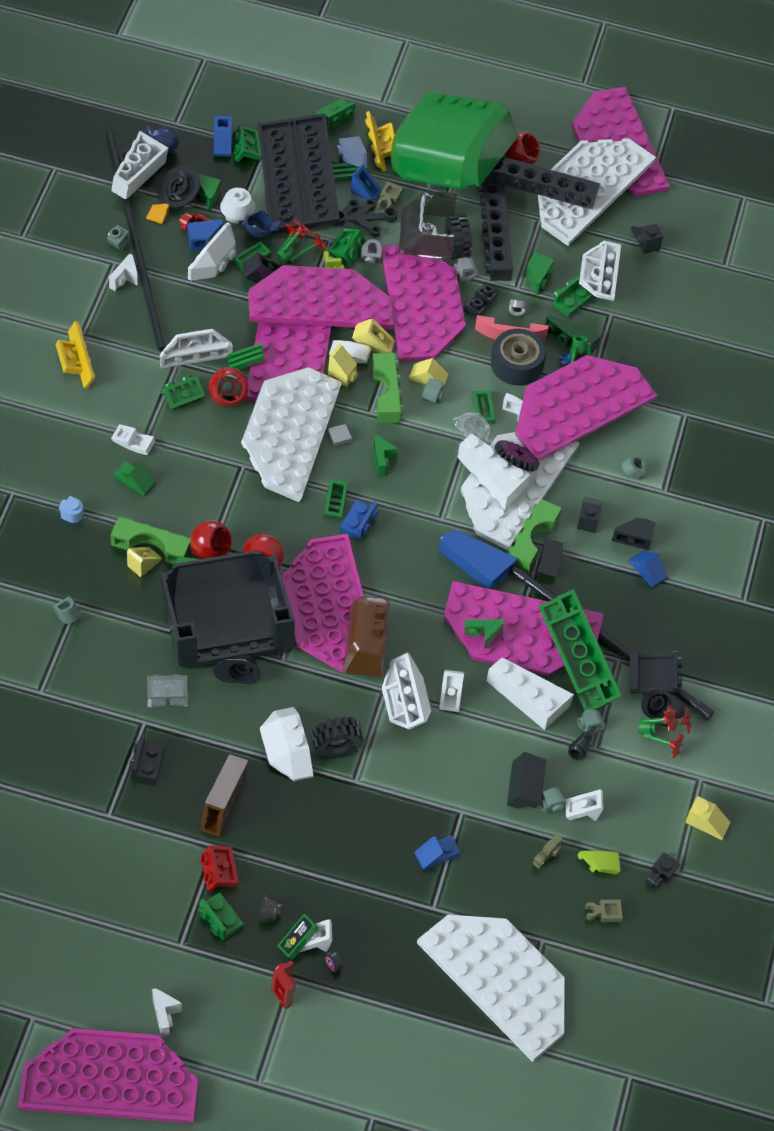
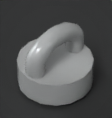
M511 299L509 312L514 316L524 315L528 302ZM514 307L522 308V311L516 312L513 309Z

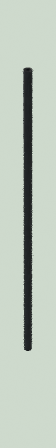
M108 130L106 135L115 172H117L121 163L113 131ZM129 197L127 199L122 198L158 350L162 351L165 349V344Z

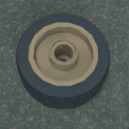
M515 328L503 332L496 338L492 347L491 367L494 374L501 381L517 386L528 385L537 380L544 369L546 347L542 339L532 331Z

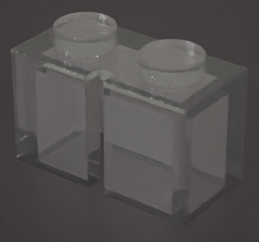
M187 675L147 676L148 707H166V699H170V706H188Z

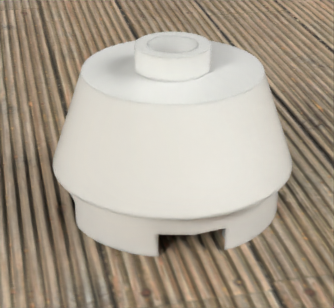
M233 188L224 196L220 209L226 216V220L232 223H239L249 213H254L255 203L247 190Z

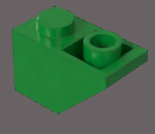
M534 252L528 262L526 276L534 294L538 295L541 289H545L548 282L547 279L552 277L555 268L553 267L554 259Z

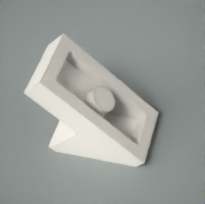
M129 254L109 276L110 289L116 291L120 286L124 285L126 280L138 285V275L133 255Z
M444 670L439 710L459 712L464 672Z
M601 789L565 799L566 818L569 820L589 816L594 821H597L603 810V791Z
M328 919L316 923L319 929L300 952L315 947L325 952L328 951L332 942L331 920Z
M152 989V999L161 1037L170 1035L169 1027H173L171 1014L181 1012L182 1003L158 989Z

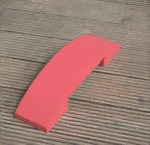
M477 315L475 330L496 340L500 334L507 330L519 328L532 331L542 341L546 340L547 325L531 323L530 329L494 324L495 318Z

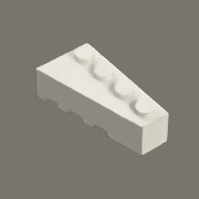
M504 658L499 659L488 670L486 681L544 730L571 706L574 694Z

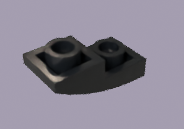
M484 283L476 290L474 297L465 304L463 310L475 317L477 315L481 316L494 302L500 291Z
M548 538L544 539L537 570L538 574L556 578L562 555V542Z

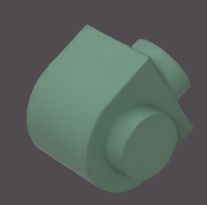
M116 225L108 233L107 240L111 245L123 250L130 241L129 231Z
M429 378L422 398L433 403L441 401L444 395L442 390L443 382Z
M634 454L622 463L623 472L631 478L638 479L646 474V457Z
M69 596L53 606L57 617L65 624H72L79 618L80 613Z
M589 709L583 712L582 717L578 718L579 728L591 735L602 731L606 726L599 710Z
M558 787L543 791L540 804L542 811L548 814L551 812L558 813L564 809L566 800Z

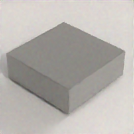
M346 424L328 429V434L334 447L352 442V437Z

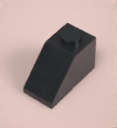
M645 222L631 226V230L644 254L660 250L663 235L656 223Z
M258 252L242 263L245 278L256 284L281 267L280 264Z
M584 497L577 529L592 533L596 532L602 501Z
M637 517L615 527L612 541L649 550L656 522Z

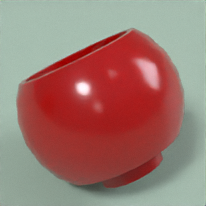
M516 132L518 137L504 154V157L534 165L540 156L538 140L529 132Z
M221 368L212 375L209 381L210 396L216 404L222 407H235L241 404L248 394L249 385L247 378L236 368ZM231 374L235 376L236 379L234 381L231 379H225V375ZM226 382L232 385V389L229 392L223 390V385ZM237 383L240 384V390L238 395L235 394L237 390ZM222 394L228 396L231 395L233 399L224 400L223 398H221Z
M215 520L199 523L192 531L190 537L191 549L200 559L227 555L232 544L228 528Z
M269 534L254 535L248 539L243 547L242 552L259 551L262 555L267 556L275 554L279 568L284 560L282 544L277 538Z

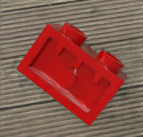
M209 845L200 857L207 890L213 891L217 886L236 887L239 881L232 847Z
M292 961L286 964H279L274 969L271 990L284 1009L292 1005L296 986L292 978L294 967Z

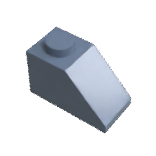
M360 137L340 138L337 154L341 156L342 161L358 167L364 165L367 168V152Z

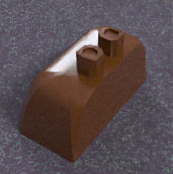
M361 596L350 605L343 666L344 673L382 677L390 606L388 599Z

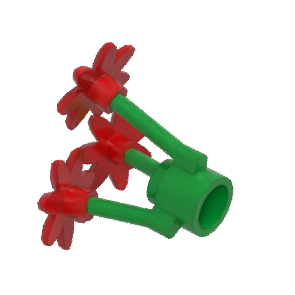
M293 220L299 227L295 228L293 224H285L286 230L290 232L289 237L276 254L285 263L289 260L293 262L296 258L313 248L320 247L321 250L326 251V245L322 243L323 239L320 238L318 233H313L316 241L294 255L295 250L291 247L297 237L302 240L305 237L304 231L312 235V232L300 221Z
M668 706V711H664L665 716L663 718H641L639 721V733L644 734V739H652L669 745L670 748H673L671 751L673 754L672 758H675L680 753V747L683 745L681 742L684 736L678 734L677 741H669L652 734L657 732L659 724H668V731L672 729L675 731V724L677 723L687 725V733L689 734L691 731L689 709L686 708V717H681V719L675 718L676 710H672L671 706Z

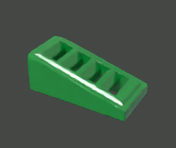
M330 479L324 516L342 519L348 482ZM332 489L341 490L343 493L333 492ZM331 495L342 497V500L331 498ZM330 502L341 503V506L332 505ZM328 509H338L340 510V512H330L328 511Z

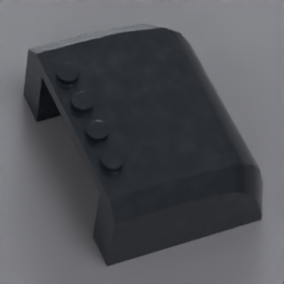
M248 551L182 562L172 566V570L164 574L162 572L160 574L164 607L178 666L187 669L217 664L225 659H233L238 654H247L254 658L283 653L294 646L295 620L275 554L267 556L262 555L259 551Z

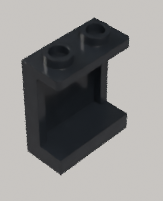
M630 651L631 694L648 693L653 689H662L668 693H679V687H682V676H679V668H682V656H679L678 651L639 654L638 651Z

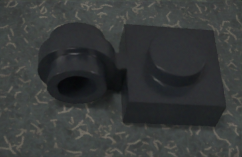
M663 852L652 866L651 870L653 872L646 880L649 883L648 886L657 889L663 879L669 881L680 867V863Z

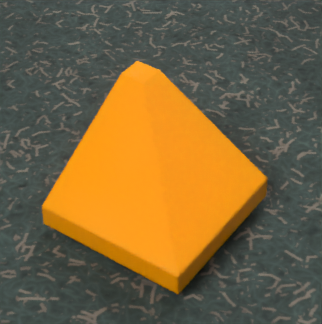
M169 204L152 205L146 219L163 224L169 213Z

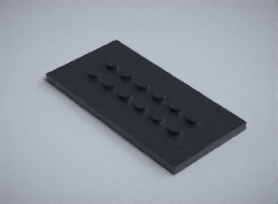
M325 113L259 123L258 132L268 215L272 223L275 221L281 222L278 227L279 231H274L273 233L286 232L287 227L285 224H293L295 228H298L299 226L293 220L300 221L306 228L340 223Z

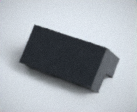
M523 752L513 760L507 800L508 806L519 809L522 805L536 808L541 804L546 759Z

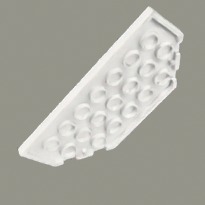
M612 139L598 140V142L580 141L551 170L600 183L593 210L538 195L541 227L569 246L655 162L656 157L630 139H622V141H612Z
M309 367L264 381L241 443L244 449H247L250 455L249 459L255 470L259 472L265 488L300 502L342 382Z
M515 432L497 435L490 447L495 449L497 441L507 440L523 447ZM576 441L540 460L537 471H526L530 474L528 487L506 510L501 507V503L491 496L488 488L479 482V478L471 473L462 485L461 493L465 499L469 517L472 519L475 534L509 550L510 546L515 542L518 532H522L525 520L531 518L532 515L530 513L535 504L538 505L540 500L544 499L577 450L579 442Z
M447 915L417 940V944L532 1062L563 1037L564 976L507 919Z

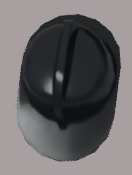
M238 654L233 659L219 661L213 669L215 677L227 683L253 684L261 677L257 661L247 654Z
M653 689L644 694L641 701V709L647 717L651 719L663 718L665 716L664 711H668V706H671L672 710H676L675 718L681 719V717H684L685 708L683 703L667 691Z

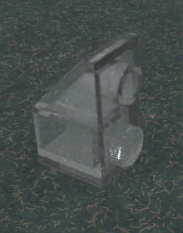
M468 411L453 418V422L466 438L472 433L483 442L488 440L491 426L480 413Z

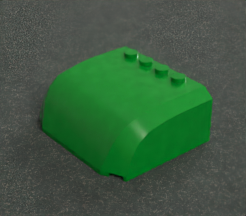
M428 92L407 115L394 135L391 145L392 171L399 174L402 180L455 189H467V185L474 184L479 187L518 137L510 109L498 102Z

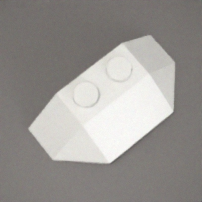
M227 222L196 257L195 261L188 267L189 280L216 277L225 270L227 263L236 256V242L230 223Z
M603 241L583 254L579 284L598 298L614 301L621 245Z
M214 329L177 334L160 354V367L167 368L227 358V355L233 351V345Z
M407 652L390 661V668L386 673L382 691L390 722L406 729H412L427 721L431 708L423 676L411 655Z
M294 707L274 711L260 727L269 764L288 776L292 781L312 778L313 770L310 751L299 713Z

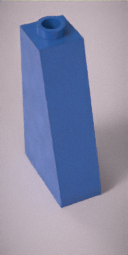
M455 529L445 533L440 539L439 551L487 589H494L509 575L511 568L517 562V558Z

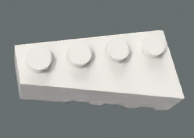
M139 131L130 151L127 152L124 161L114 175L112 192L127 199L166 163L168 147Z
M472 433L459 445V460L472 474L479 478V482L488 488L491 496L501 503V507L504 510L528 487L529 473L505 461L498 455L495 449Z

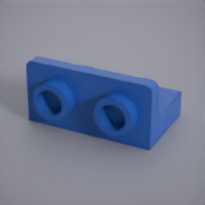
M356 499L340 526V532L360 540L363 534L366 535L371 526L370 522L372 520L375 521L378 516L377 502L374 501L372 505Z

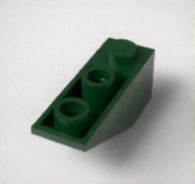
M549 315L546 316L545 325L548 326V333L554 335L562 344L567 345L570 349L572 348L573 337L584 336L588 339L587 343H591V353L598 348L601 336L588 326ZM587 350L584 352V354H577V355H579V356H581V357H584V356L588 355V354H587Z

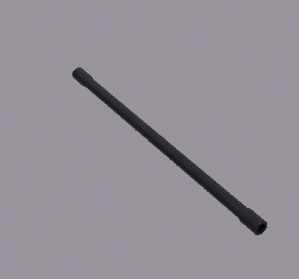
M514 565L511 568L509 574L521 583L526 584L547 601L557 597V595L532 578L518 565ZM600 628L598 639L630 662L631 650ZM679 687V693H673L707 721L715 712L681 687Z

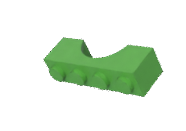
M373 353L372 356L373 379L382 382L388 388L384 395L377 397V423H400V415L404 414L403 404H400L402 390L398 389V386H400V375H397L399 361L395 360V353Z
M543 499L540 500L538 505L535 504L530 513L532 515L531 518L525 520L523 524L524 530L522 533L518 532L515 538L516 544L510 546L507 552L517 558L516 565L529 573L536 561L538 549L532 543L531 538L540 532H552L561 514V507Z
M118 517L111 533L112 546L128 550L142 543L153 544L163 551L165 562L174 565L177 564L178 556L188 558L191 551L190 538L185 535H177L165 529L152 527L149 524L135 522L129 518Z

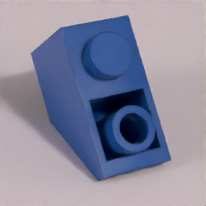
M214 116V156H231L232 116Z
M223 220L187 223V236L191 251L203 250L223 227Z

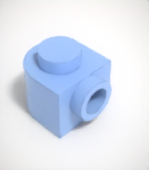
M69 496L67 500L63 499L61 501L59 510L62 519L71 523L82 520L84 514L83 504L80 500Z

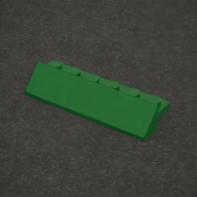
M574 589L539 605L538 608L584 711L605 707L621 698L622 695Z

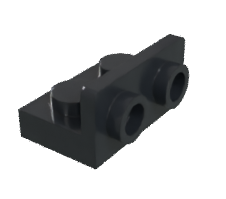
M140 735L139 741H135L133 753H136L135 759L131 758L129 770L132 771V779L156 783L164 752V744L145 741V735Z

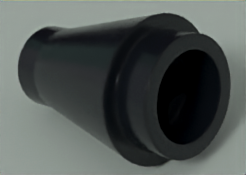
M582 732L569 745V756L574 760L585 758L593 738L592 735L588 732Z

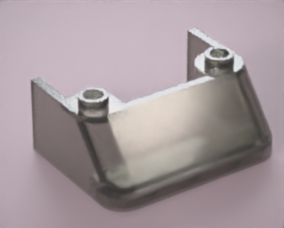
M427 190L402 209L399 251L402 254L451 259L454 235L436 233L437 229L434 225L423 223V215L442 217L454 215L457 193Z

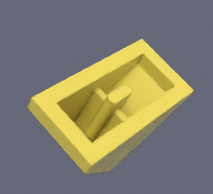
M431 358L415 363L408 380L426 385L429 378L442 381L445 386L449 374Z
M150 547L129 548L127 551L128 567L140 577L144 576L162 560V557Z

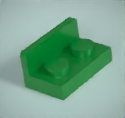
M341 98L316 111L315 115L325 113L327 128L329 129L355 115V103L351 102L348 104L344 98Z
M240 125L231 137L235 161L240 162L243 156L260 160L262 153L258 130Z
M343 228L328 249L329 255L336 258H344L346 264L351 266L361 252L362 246L366 243L361 229Z
M579 276L574 280H569L565 287L558 289L554 294L553 306L568 318L593 297L591 292L579 284Z
M191 375L181 378V382L175 384L172 381L164 385L160 392L162 395H165L170 410L205 397L198 376L191 377Z
M221 893L207 901L204 899L199 901V914L204 920L207 919L209 921L212 932L216 936L219 935L222 940L244 927L243 922Z

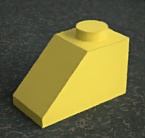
M373 318L357 324L352 336L357 343L369 346L371 351L378 353H391L395 343V339Z
M339 343L330 354L328 376L342 382L341 385L347 387L350 382L355 381L358 372H356L357 363L344 346Z
M697 796L685 823L722 840L731 822L716 804Z

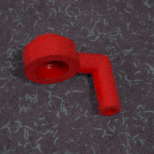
M186 213L181 216L179 224L181 229L187 231V223H193L197 220L200 222L210 221L213 219L200 213L193 215Z

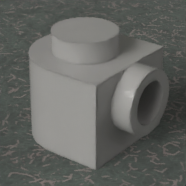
M375 239L368 240L361 248V259H365L367 263H375L376 260H379L382 253L380 242Z
M472 258L458 259V264H454L460 281L471 280L478 275V269Z

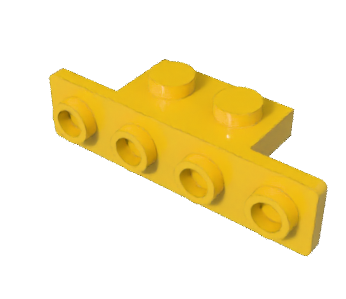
M368 111L366 112L367 119L365 121L370 129V132H368L369 138L373 142L371 148L376 155L374 162L377 167H380L385 172L387 169L384 158L391 156V145L396 134L392 123L377 128L375 118Z
M75 321L68 331L70 341L58 340L55 345L63 373L79 374L83 387L88 389L95 379V373L91 366V359L87 352L82 329L79 322Z

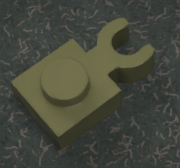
M387 182L380 193L378 207L380 208L382 204H386L387 207H391V203L396 204L403 193V187Z
M555 834L543 847V850L535 856V861L533 862L535 867L540 869L545 861H548L552 856L556 857L560 853L562 838L559 835Z
M621 899L600 900L599 905L593 902L586 903L585 909H591L594 912L587 913V920L601 917V922H622Z

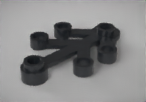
M367 199L366 204L359 210V202L350 200L342 211L339 210L340 223L332 225L337 227L344 226L349 229H361L362 233H364L362 227H356L351 223L356 222L368 229L372 237H379L381 235V228L368 221L386 220L388 223H393L397 219L398 211L394 207H387L384 213L366 214L368 211L376 208V201L374 199ZM351 211H357L354 215H349Z

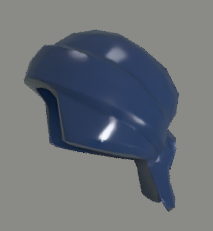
M147 125L146 130L143 132L168 147L167 154L175 151L179 145V137L171 126H164L154 131L150 125Z
M259 210L249 213L244 218L242 226L250 237L263 239L274 231H279L278 227L281 222L275 221L272 223L270 216L265 211Z

